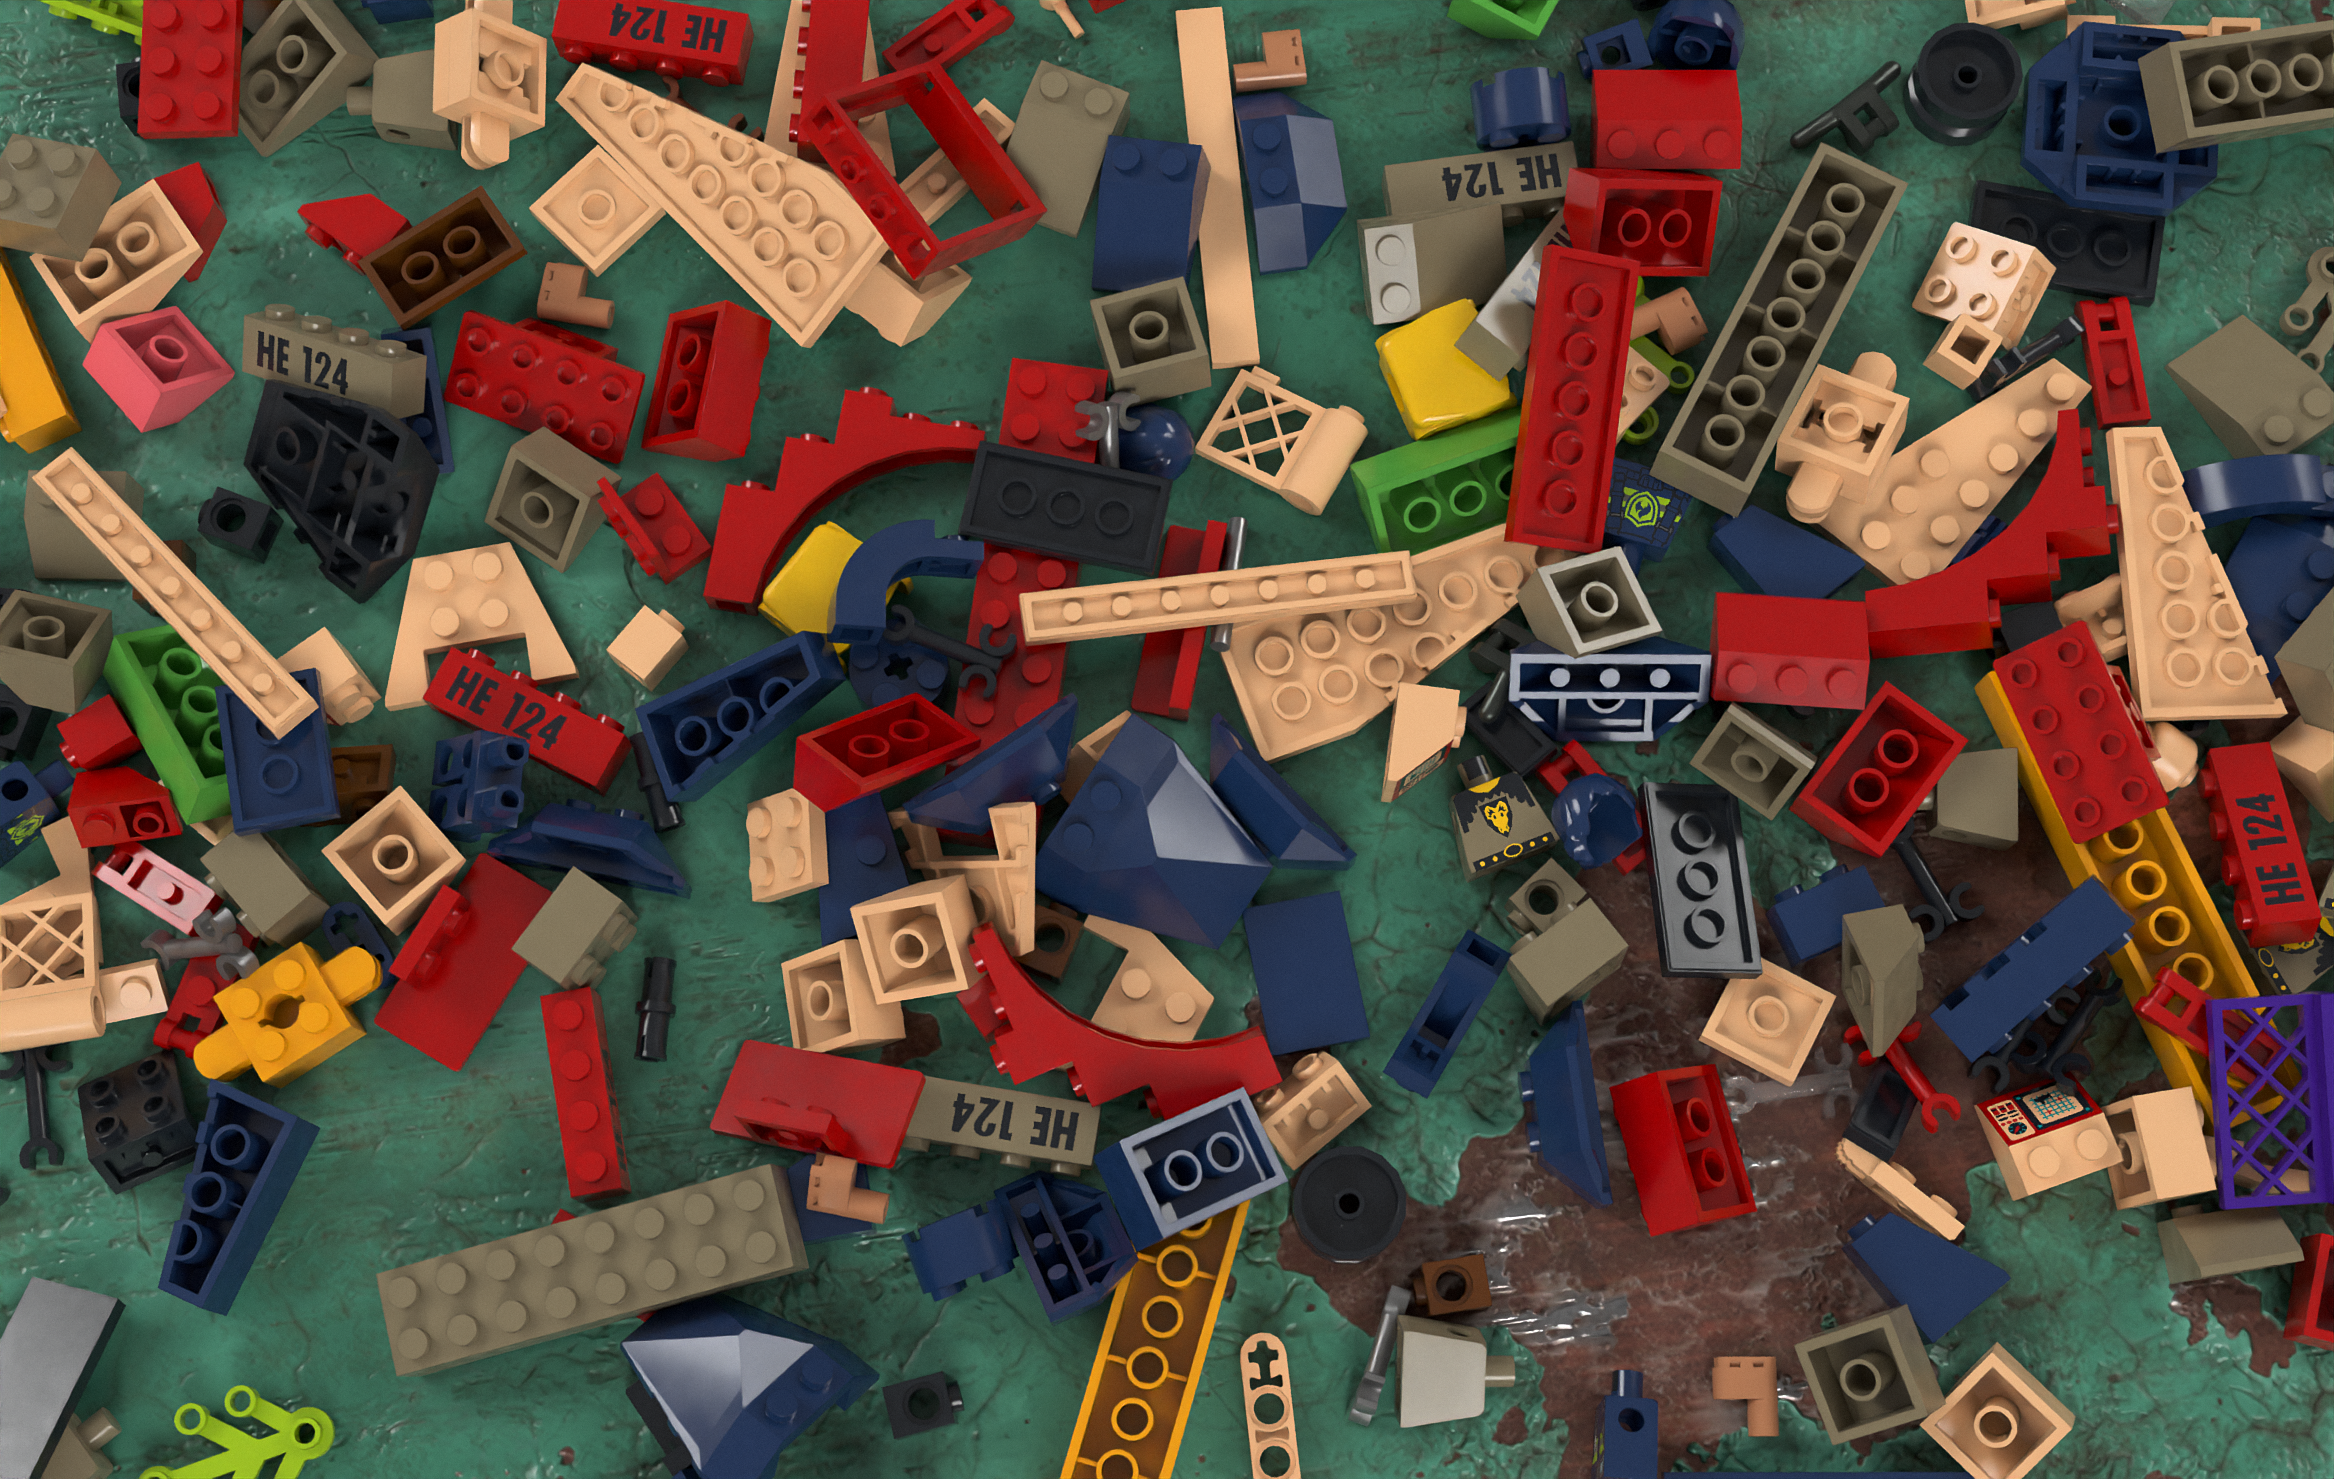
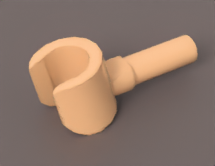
M1038 0L1042 8L1049 11L1055 10L1057 15H1060L1075 39L1084 35V30L1069 10V6L1065 2L1066 0Z

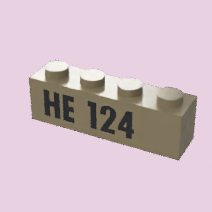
M1569 141L1385 165L1381 186L1386 216L1499 201L1501 203L1503 227L1516 226L1524 222L1525 219L1544 217L1545 220L1551 221L1565 204L1569 168H1578L1574 143Z
M1564 205L1539 234L1454 344L1457 349L1498 382L1503 379L1512 367L1520 373L1528 364L1543 246L1553 244L1573 248L1563 218Z
M269 304L265 306V311L244 315L243 372L267 380L276 379L381 407L397 419L424 412L427 356L407 350L405 343L396 340L380 341L369 337V332L360 328H340L332 325V320L327 317L303 316L295 313L293 306L286 304Z
M925 1076L926 1082L901 1146L903 1149L917 1152H929L931 1144L950 1147L949 1156L979 1161L981 1153L1001 1156L999 1164L1022 1169H1030L1031 1161L1051 1164V1173L1080 1177L1081 1169L1093 1170V1156L1097 1147L1102 1105L1092 1108L1091 1104L1087 1102Z

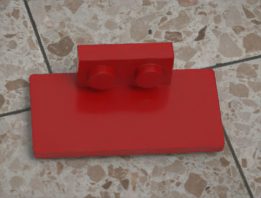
M469 310L463 314L444 392V400L531 433L544 426L582 452L618 464L625 457L645 381V374L616 363L618 348L542 320L529 317L512 325L480 312Z
M2079 620L1993 662L1995 672L2071 839L2075 844H2082L2169 805L2170 800L2152 763L2162 757L2120 667L2106 664L2086 621Z
M486 853L479 854L456 891L443 884L388 971L399 978V981L374 1018V1023L455 1072L461 1071L528 965L511 948L553 892Z
M746 1040L735 1062L710 1128L718 1135L812 1154L820 1152L855 1159L858 1163L890 1169L896 1162L926 1078L920 1071Z

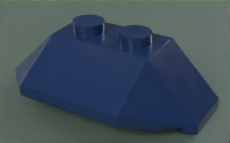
M1279 91L1232 97L1234 121L1259 275L1307 269L1315 258L1316 253L1327 241L1347 212V202L1333 120Z
M2297 514L2253 516L2249 519L2223 567L2248 622L2246 631L2257 656H2263L2269 673L2266 674L2270 686L2281 674V670L2274 658L2275 655L2308 618L2312 610L2319 605L2334 587V520L2332 518L2325 519Z
M1654 636L1574 659L1539 640L1510 650L1508 699L1554 741H1571L1573 739L1576 741H1654L1680 723L1693 710H1698L1708 703L1711 653L1710 651Z
M1073 692L941 780L903 803L902 806L911 823L983 836L990 830L993 831L988 808L1001 803L1035 802L1037 806H1040L1058 795L1062 790L1059 784L1064 782L1067 777L1079 717L1078 699Z
M1218 712L1211 719L1209 784L1270 862L1277 869L1348 871L1355 864L1357 854Z
M567 799L566 805L549 803L517 823V828L506 830L490 840L487 851L498 861L562 874H568L574 866L593 880L687 899L691 897L692 888L650 824L643 821L644 815L635 811L615 809L614 815L595 812L596 806L594 804L576 799Z
M1577 1000L1570 1003L1525 1062V1071L1518 1072V1088L1521 1101L1530 1102L1532 1122L1525 1123V1135L1529 1153L1537 1152L1538 1163L1541 1167L1593 1207L1601 1209L1613 1204L1583 1001Z
M1042 1170L1031 1173L994 1191L1053 1327L1101 1305L1139 1261L1105 1191L1071 1180L1055 1179L1053 1174Z

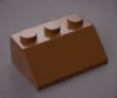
M481 185L357 262L404 331L528 253Z

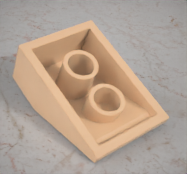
M152 179L109 207L82 262L37 253L29 258L75 328L92 345L101 324L151 312L201 256L203 250L159 185Z

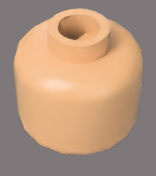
M2151 721L2146 723L2162 757L2152 763L2166 793L2172 791L2177 786L2179 788L2186 787L2195 778L2199 769V765L2196 763L2198 757L2196 742L2167 721Z

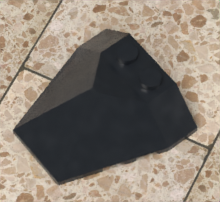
M268 379L265 382L243 463L275 509H284L298 527L293 533L301 544L309 543L323 563L318 568L325 578L358 604L366 603L415 554L440 472L439 467L418 434L384 408L276 379Z

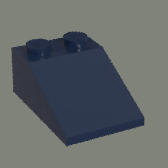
M1109 135L1099 186L1092 275L1093 291L1120 293L1182 276L1188 290L1211 172V165L1202 145Z
M1244 1087L1124 1138L1093 1156L1136 1252L1288 1182Z

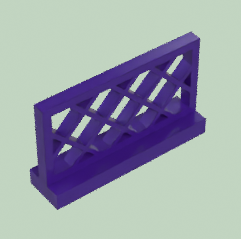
M2308 991L2299 992L2298 994L2206 999L2219 1208L2240 1209L2326 1202L2334 1204V992ZM2297 1005L2298 1027L2286 1040L2268 1022L2282 1006ZM2266 1007L2261 1015H2258L2252 1009ZM2239 1009L2254 1022L2237 1043L2224 1033L2222 1010ZM2261 1030L2281 1046V1049L2265 1068L2244 1051ZM2299 1042H2300V1051H2298V1050L2295 1048L2296 1045H2297ZM2225 1046H2226L2228 1049H2230V1051L2227 1053L2226 1056H2225ZM2288 1055H2291L2301 1064L2302 1071L2301 1080L2291 1091H2288L2272 1076L2273 1072ZM2238 1057L2257 1074L2255 1080L2240 1095L2227 1085L2226 1071ZM2265 1082L2284 1098L2267 1120L2248 1104ZM2302 1095H2303L2304 1104L2299 1100V1098H2300ZM2228 1097L2233 1101V1104L2230 1107L2228 1103ZM2292 1106L2305 1117L2306 1129L2294 1144L2275 1128ZM2241 1110L2261 1126L2244 1147L2239 1145L2231 1137L2230 1123ZM2269 1134L2288 1150L2270 1172L2252 1156L2253 1152ZM2306 1146L2307 1156L2302 1152L2306 1148ZM2232 1150L2237 1153V1155L2234 1157L2233 1160H2232ZM2296 1158L2308 1168L2310 1191L2292 1192L2278 1180ZM2247 1162L2264 1179L2251 1195L2235 1196L2234 1175ZM2272 1187H2275L2280 1192L2267 1194Z

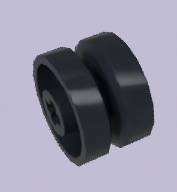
M1975 22L1956 23L1935 32L1921 49L1917 61L1908 75L1903 91L1905 112L1914 127L1931 141L1950 147L1972 145L1989 137L2002 122L2008 108L2017 97L2023 78L2021 59L2011 41L1994 28Z
M1338 1146L1318 1154L1302 1170L1291 1197V1220L1299 1240L1315 1256L1333 1264L1357 1265L1377 1257L1397 1237L1406 1216V1191L1398 1171L1382 1155L1362 1146ZM1349 1195L1354 1196L1358 1200L1355 1207L1358 1210L1352 1214L1343 1212L1339 1206V1200H1346Z

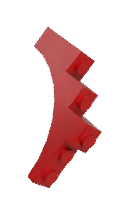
M861 387L859 392L845 389L834 444H830L826 438L814 434H802L800 439L786 436L775 492L770 491V487L754 481H743L741 486L726 485L703 593L709 608L758 616L759 610L757 608L763 601V593L784 552L808 522L839 496L872 478L910 466L943 462L974 464L980 440L987 442L986 432L979 430L977 425L966 421H952L950 425L933 423L927 416L917 413H905L903 417H897L894 399L889 397L886 392L872 387Z
M2078 408L2058 411L2056 444L2047 473L2029 504L2006 530L1973 555L1941 572L1906 584L1865 591L1868 641L1873 659L1994 648L1993 628H2002L2001 606L2052 601L2051 581L2061 580L2059 559L2111 554L2110 534H2119L2117 504L2107 505L2105 485L2095 486L2093 466L2084 467L2083 457L2093 456L2090 427L2080 428Z
M992 920L973 928L975 942L968 945L970 955L978 973L981 974L988 971L995 986V989L989 991L988 995L998 1019L1002 1020L1008 1017L1010 1021L1005 1025L995 1028L994 1039L997 1044L990 1046L989 1049L1000 1075L1009 1072L1014 1085L1072 1061L1074 1066L1066 1069L1077 1097L1087 1095L1092 1108L1150 1084L1151 1088L1143 1091L1154 1120L1163 1116L1166 1121L1239 1088L1244 1087L1248 1096L1283 1082L1260 1026L1224 1037L1184 1042L1142 1039L1103 1028L1068 1010L1041 989L1011 955Z

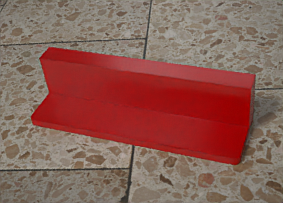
M1208 520L1206 531L1171 525L1168 530L1158 578L1219 572L1227 538V523ZM1208 626L1146 633L1131 702V709L1133 711L1188 722Z

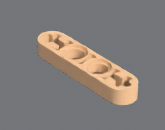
M1260 1332L1250 1336L1240 1350V1367L1253 1479H1301L1286 1350L1278 1337L1270 1333ZM1258 1342H1266L1268 1350L1277 1351L1278 1360L1270 1362L1269 1372L1270 1379L1278 1375L1281 1376L1282 1387L1264 1385L1251 1390L1250 1378L1261 1379L1258 1363H1249L1248 1353L1256 1351ZM1263 1394H1274L1283 1402L1284 1414L1277 1423L1264 1424L1255 1416L1254 1404L1257 1398ZM1279 1446L1289 1455L1290 1466L1287 1472L1280 1477H1270L1261 1469L1260 1456L1268 1447Z

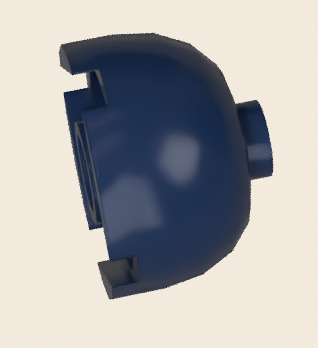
M1670 0L1661 8L1655 18L1647 40V47L1652 61L1655 62L1657 57L1666 66L1665 70H1736L1744 49L1745 30L1741 15L1728 0Z

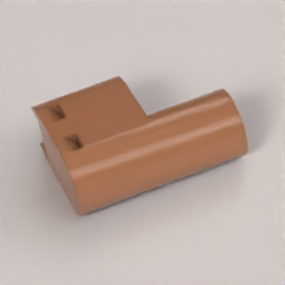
M1300 29L1262 32L1261 40L1264 61L1233 64L1236 93L1306 85L1307 82Z
M547 262L537 303L538 318L610 329L614 320L615 304L611 300L585 296L589 276L587 267L560 262Z
M1681 287L1634 308L1630 341L1657 330L1667 351L1671 355H1675L1705 340L1703 335L1708 333V330L1689 292L1684 287Z
M817 1152L816 1162L814 1165L812 1164L810 1171L807 1209L884 1224L890 1194L855 1187L857 1160Z
M1776 1357L1714 1358V1368H1712L1713 1400H1747L1748 1437L1779 1436Z

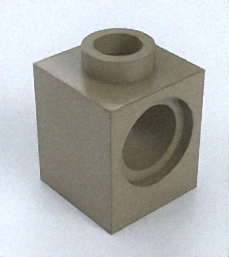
M1551 857L1508 899L1504 908L1510 914L1506 919L1522 937L1532 931L1539 936L1553 926L1550 918L1557 911L1572 901L1578 906L1587 892ZM1534 893L1548 895L1553 900L1554 912L1548 915L1536 913L1530 907L1529 896Z

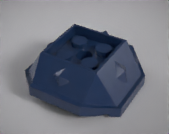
M2084 21L2065 40L2035 63L2025 75L2020 165L2070 207L2168 216L2210 186L2217 177L2218 144L2163 153L2156 152L2138 63L2139 58L2167 43L2186 40L2181 31ZM2109 125L2120 127L2126 136L2114 133Z

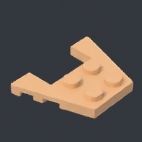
M510 542L413 559L385 695V707L390 712L428 705L422 699L431 683L428 655L450 651L451 647L463 649L526 637L531 676L539 685L580 678L574 661L569 655Z
M1035 802L1001 803L988 808L999 855L943 856L936 827L911 823L903 807L887 812L893 829L901 827L911 847L910 850L905 852V855L912 869H921L926 881L964 874L978 925L992 920L1012 956H1022L1034 950Z
M69 816L40 829L60 871V876L0 906L92 892L95 895L93 875L91 874L95 868L94 855L91 853L90 847L81 848ZM97 902L98 956L100 967L104 965L99 903ZM82 909L64 912L52 927L66 938H69L83 922ZM28 918L6 921V939L17 947L37 924ZM46 932L27 955L43 966L61 947L62 943ZM83 940L78 945L81 949H83ZM6 948V955L8 957L11 951ZM72 951L53 974L58 978L84 973V959ZM21 960L7 975V990L24 987L38 971L24 960ZM47 979L44 984L51 983L52 981Z
M1088 915L1083 925L1086 931L1128 952L1091 1021L1103 1028L1142 1039L1178 1042L1193 1041L1215 998L1151 931ZM1071 1061L1054 1069L1067 1072L1066 1069L1074 1065Z

